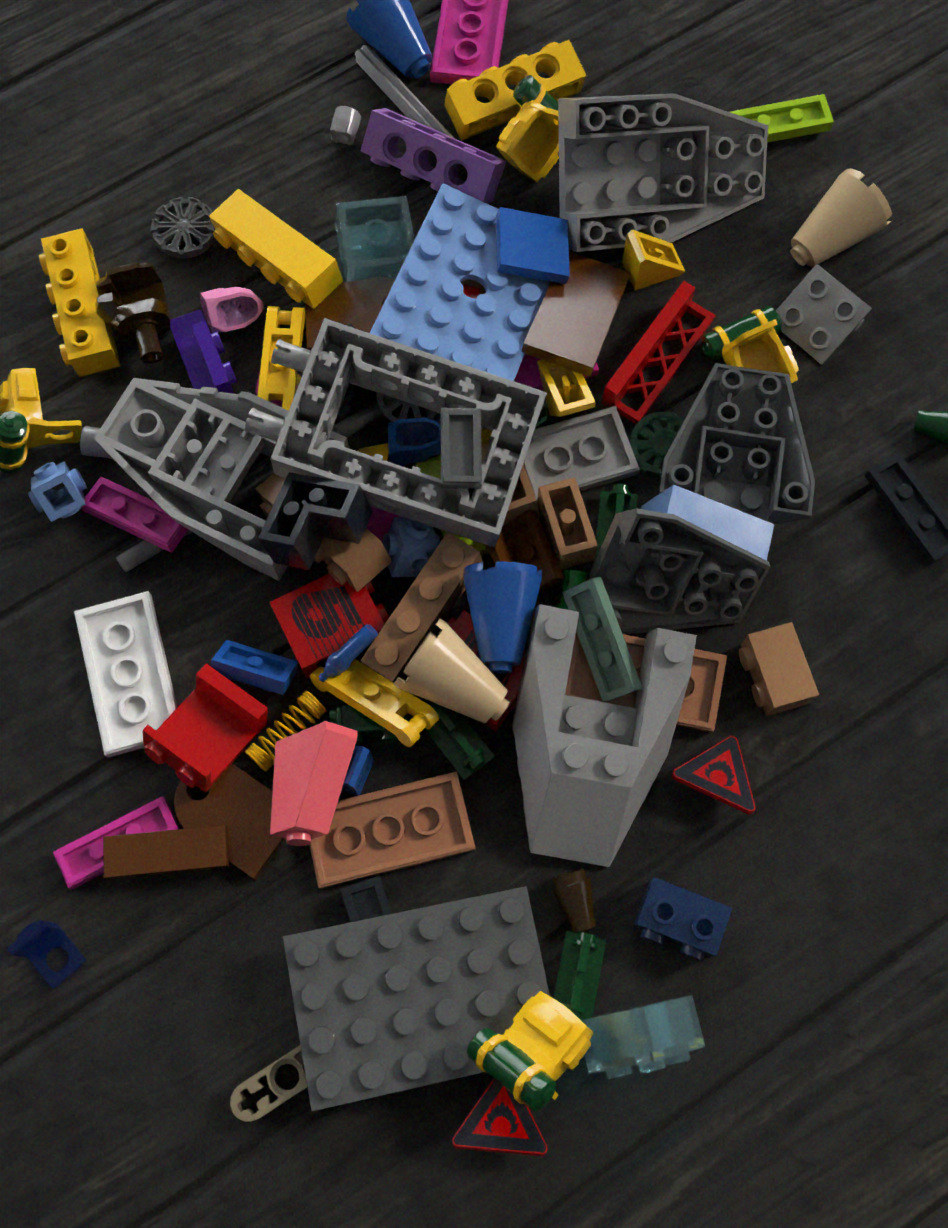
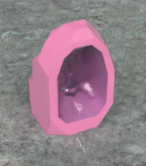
M241 287L218 288L200 293L203 314L212 333L244 328L257 320L264 309L262 300L250 289Z

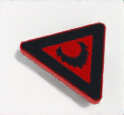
M729 736L674 769L672 773V778L675 781L746 814H752L756 809L738 739L734 736Z
M493 1079L452 1138V1144L456 1149L531 1156H545L548 1150L529 1108L525 1104H520L516 1101L513 1094L496 1079Z

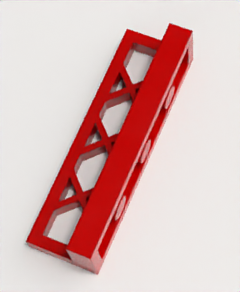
M685 281L681 283L605 386L602 404L609 408L616 406L621 416L636 425H639L715 319V314L692 301L696 287ZM686 311L703 321L698 328L683 330L681 318ZM679 339L681 352L675 355L664 356L662 349L664 341ZM672 363L671 366L667 369L666 364ZM660 365L663 377L658 381L645 383L642 371L646 367ZM638 378L639 384H634V382ZM647 390H652V392L648 396ZM641 392L643 404L637 412L620 402L625 394Z

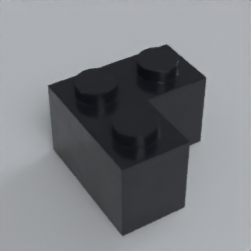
M289 472L258 539L274 563L310 570L324 537L359 544L373 510L359 484Z

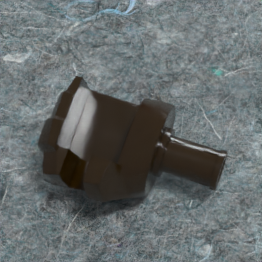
M138 262L107 270L106 276L96 282L99 295L95 302L97 315L123 338L137 341L140 360L143 363L152 364L161 361L164 354L161 350L158 336L165 333L170 327L171 316L163 283L157 271L150 263Z

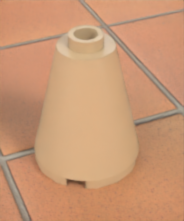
M852 168L844 170L792 238L791 245L793 248L790 252L800 265L804 266L807 264L814 267L816 264L878 233L891 223V221H887L892 216L887 199L874 183L867 187L860 180L865 176L860 171Z
M440 618L435 625L441 631L437 636L429 632L405 666L403 672L408 675L407 679L403 680L398 676L394 685L406 692L482 723H486L490 718L497 721L509 704V701L504 698L508 690L456 632Z

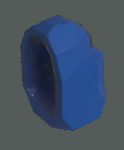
M428 418L399 419L388 423L390 462L404 466L409 463L424 462L429 457L440 454V424Z

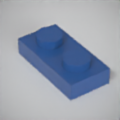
M226 640L211 659V667L227 679L240 681L262 688L268 692L283 695L297 674L298 661Z

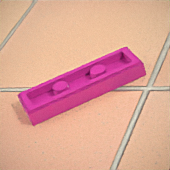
M103 477L98 479L84 498L85 505L81 506L84 512L171 553L189 530L174 521L155 501Z
M162 796L57 849L53 854L68 888L74 889L104 873L103 837L180 829L167 799Z

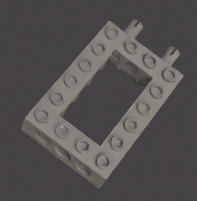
M326 318L323 320L311 350L284 342L281 339L276 342L278 349L274 348L271 362L303 372L302 378L285 419L252 408L249 412L251 419H246L244 428L246 433H252L277 442L271 456L274 474L286 478L288 473L291 472L359 484L372 507L496 547L547 392ZM349 383L440 413L441 408H481V427L492 431L482 464L481 489H474L471 499H469L468 489L441 488V479L421 473V468L413 466L412 469L383 460L382 455L375 453L373 457L346 448L343 442L328 440Z

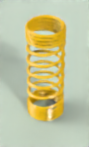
M305 691V693H302L297 698V703L303 711L293 705L289 706L296 720L290 715L282 713V718L288 727L279 721H274V725L281 735L270 728L266 729L267 734L275 744L276 740L272 734L279 739L287 737L278 725L292 735L297 733L286 717L303 730L308 729L294 710L313 724H315V720L307 710L317 719H320L324 712H327L326 708L309 691ZM259 736V741L267 752L255 743H252L250 747H247L245 753L261 769L267 772L274 765L275 756L264 741L274 749L275 745L265 737Z

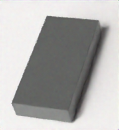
M441 408V488L481 489V408Z

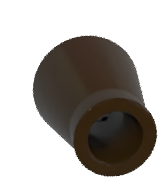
M584 868L554 876L555 887L552 890L571 924L572 931L575 933L595 927L591 877H586Z

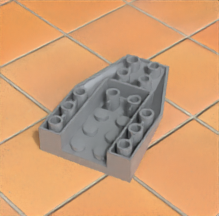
M677 94L558 99L560 218L568 220L569 250L582 252L625 247L627 233L631 230L671 243L765 197L768 125Z

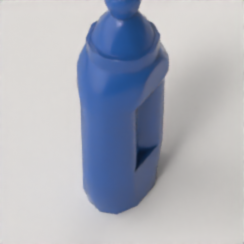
M365 624L337 652L332 653L328 657V660L325 662L324 672L319 674V680L325 682L328 677L339 676L350 667L351 662L375 640L378 632L371 625Z

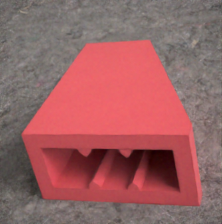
M324 721L276 741L270 835L285 838L286 843L289 845L306 846L311 844L312 839L329 833L357 741L358 731Z

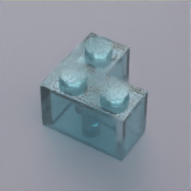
M692 995L581 1020L594 1033L590 1039L591 1046L585 1053L588 1073L606 1071L608 1079L632 1074L631 1066L639 1065L640 1073H646L666 1068L665 1063L666 1065L685 1062L691 1060L690 1051L705 1047Z

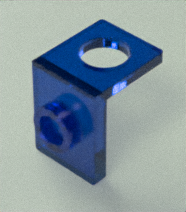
M44 920L33 922L18 934V939L7 948L12 956L29 958L52 988L58 987L86 962V958L57 923ZM63 947L69 954L68 964L61 971H52L46 962L47 955L53 948Z

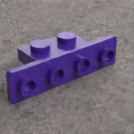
M196 310L171 319L170 328L193 389L211 387L217 388L219 392L234 394L231 384L237 382L229 361L222 363L219 354L226 351L218 331L210 332L202 310Z

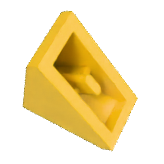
M635 230L627 233L622 263L625 270L631 273L629 279L634 290L660 283L685 273L673 243Z
M542 359L537 361L544 392H547L546 401L550 416L562 417L596 407L595 400L582 373Z

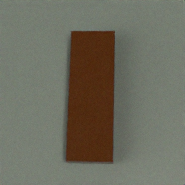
M226 825L105 836L103 837L104 878L113 879L229 867L228 828Z

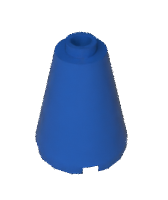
M357 0L359 5L354 12L349 7L346 21L351 29L407 78H420L429 71L432 54L410 0Z
M505 561L496 562V567H491L487 570H483V562L467 565L463 569V578L479 658L484 665L488 666L492 673H512V666H519L521 664L542 582V570L537 571V566Z

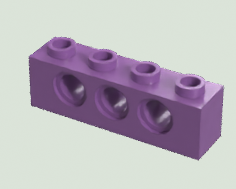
M387 108L372 110L361 147V152L370 155V160L375 164L384 167L393 165L401 169L400 174L409 179L420 180L422 178L431 182L430 187L436 191H439L442 183L485 203L494 200L507 162ZM400 137L406 143V152L404 155L398 149V140ZM429 151H432L437 158L435 168L431 167L428 162ZM460 164L467 169L468 177L466 182L462 181L458 176Z

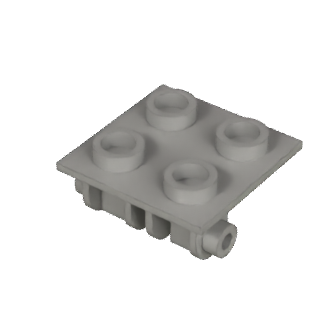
M816 264L779 306L776 312L779 314L782 322L781 332L822 365L845 338L865 321L863 318L872 308Z

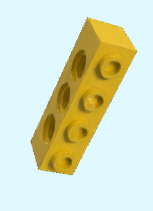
M570 40L559 44L557 42L549 43L537 53L529 56L522 54L514 58L510 64L500 68L496 66L484 70L480 76L468 81L467 79H460L454 82L446 91L445 107L461 141L509 122L512 117L515 118L521 107L513 97L514 90L509 89L507 85H517L527 75H532L538 82L540 81L556 101L559 98H567L581 92L587 75ZM537 73H546L550 78H542ZM486 97L490 102L482 103L476 98Z

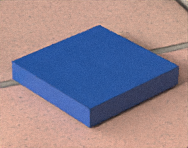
M500 207L496 215L497 272L566 284L570 277L568 220Z

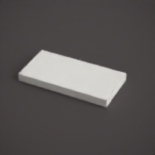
M149 591L74 611L104 755L108 758L144 748L142 730L147 725L157 730L177 709L153 599Z

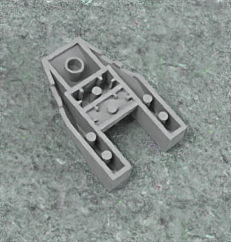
M133 378L96 434L94 440L174 521L247 566L280 581L288 566L274 563L258 539L266 521L230 504V501L259 453L271 457L277 443L276 441L245 432L246 419H251V416H249L250 410L254 408L257 411L281 419H285L289 411L249 392L241 391L240 394L219 392L217 388L211 387L193 389L181 387L179 383ZM331 431L328 440L343 442L345 447L350 449L347 437Z
M540 604L534 609L529 629L512 724L518 757V772L521 778L524 799L523 807L530 853L610 867L668 756L691 675L697 635L656 628L646 634L639 676L643 688L637 690L634 708L565 695L579 612Z

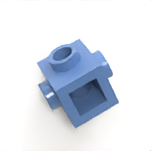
M65 461L57 465L54 462L47 463L34 471L35 476L31 478V491L28 492V495L35 508L39 512L45 511L51 522L60 517L67 518L78 512L81 506L85 505L84 492L82 490L86 489L87 486L76 468L70 471ZM63 482V484H64L63 489H61V490H53V489H52V488L55 487L56 485H58V484H60V483Z
M394 517L389 532L385 533L383 537V545L392 561L388 565L391 577H417L441 542L439 535L435 533L432 526L405 517Z

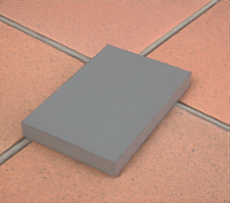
M616 406L535 429L523 463L536 500L538 498L539 486L575 477L581 492L638 475L640 471Z

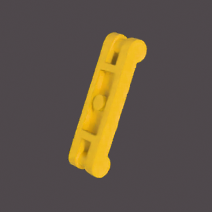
M268 306L257 396L269 402L271 400H283L282 408L289 411L297 391L295 370L279 364H273L271 359L274 348L278 349L276 342L279 339L302 347L303 329L305 328L306 321L305 308L293 307L292 311L280 310V307ZM280 325H290V329L280 328Z
M356 659L351 662L350 667L339 676L328 677L325 682L320 681L318 678L319 674L324 672L323 667H318L310 674V679L316 688L322 692H330L389 730L407 747H411L420 739L419 733L424 728L430 729L439 721L437 712L429 704L413 694L398 688L392 681ZM407 713L413 716L409 722L403 718Z

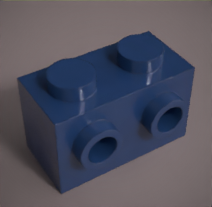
M653 877L648 882L633 927L642 930L641 938L664 946L665 940L681 946L680 954L703 962L704 956L709 958L717 956L732 908Z

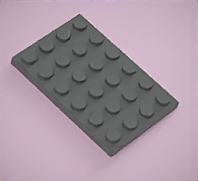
M527 886L283 936L311 1111L483 1073L467 1055L468 1045L473 1037L485 1028L492 1029L497 1034L502 1035L514 1023L513 1018L516 1013L521 1010L523 1005L532 996L534 997L539 991L550 996Z

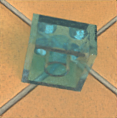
M407 196L336 203L335 226L345 282L372 277H388L396 280L415 240Z

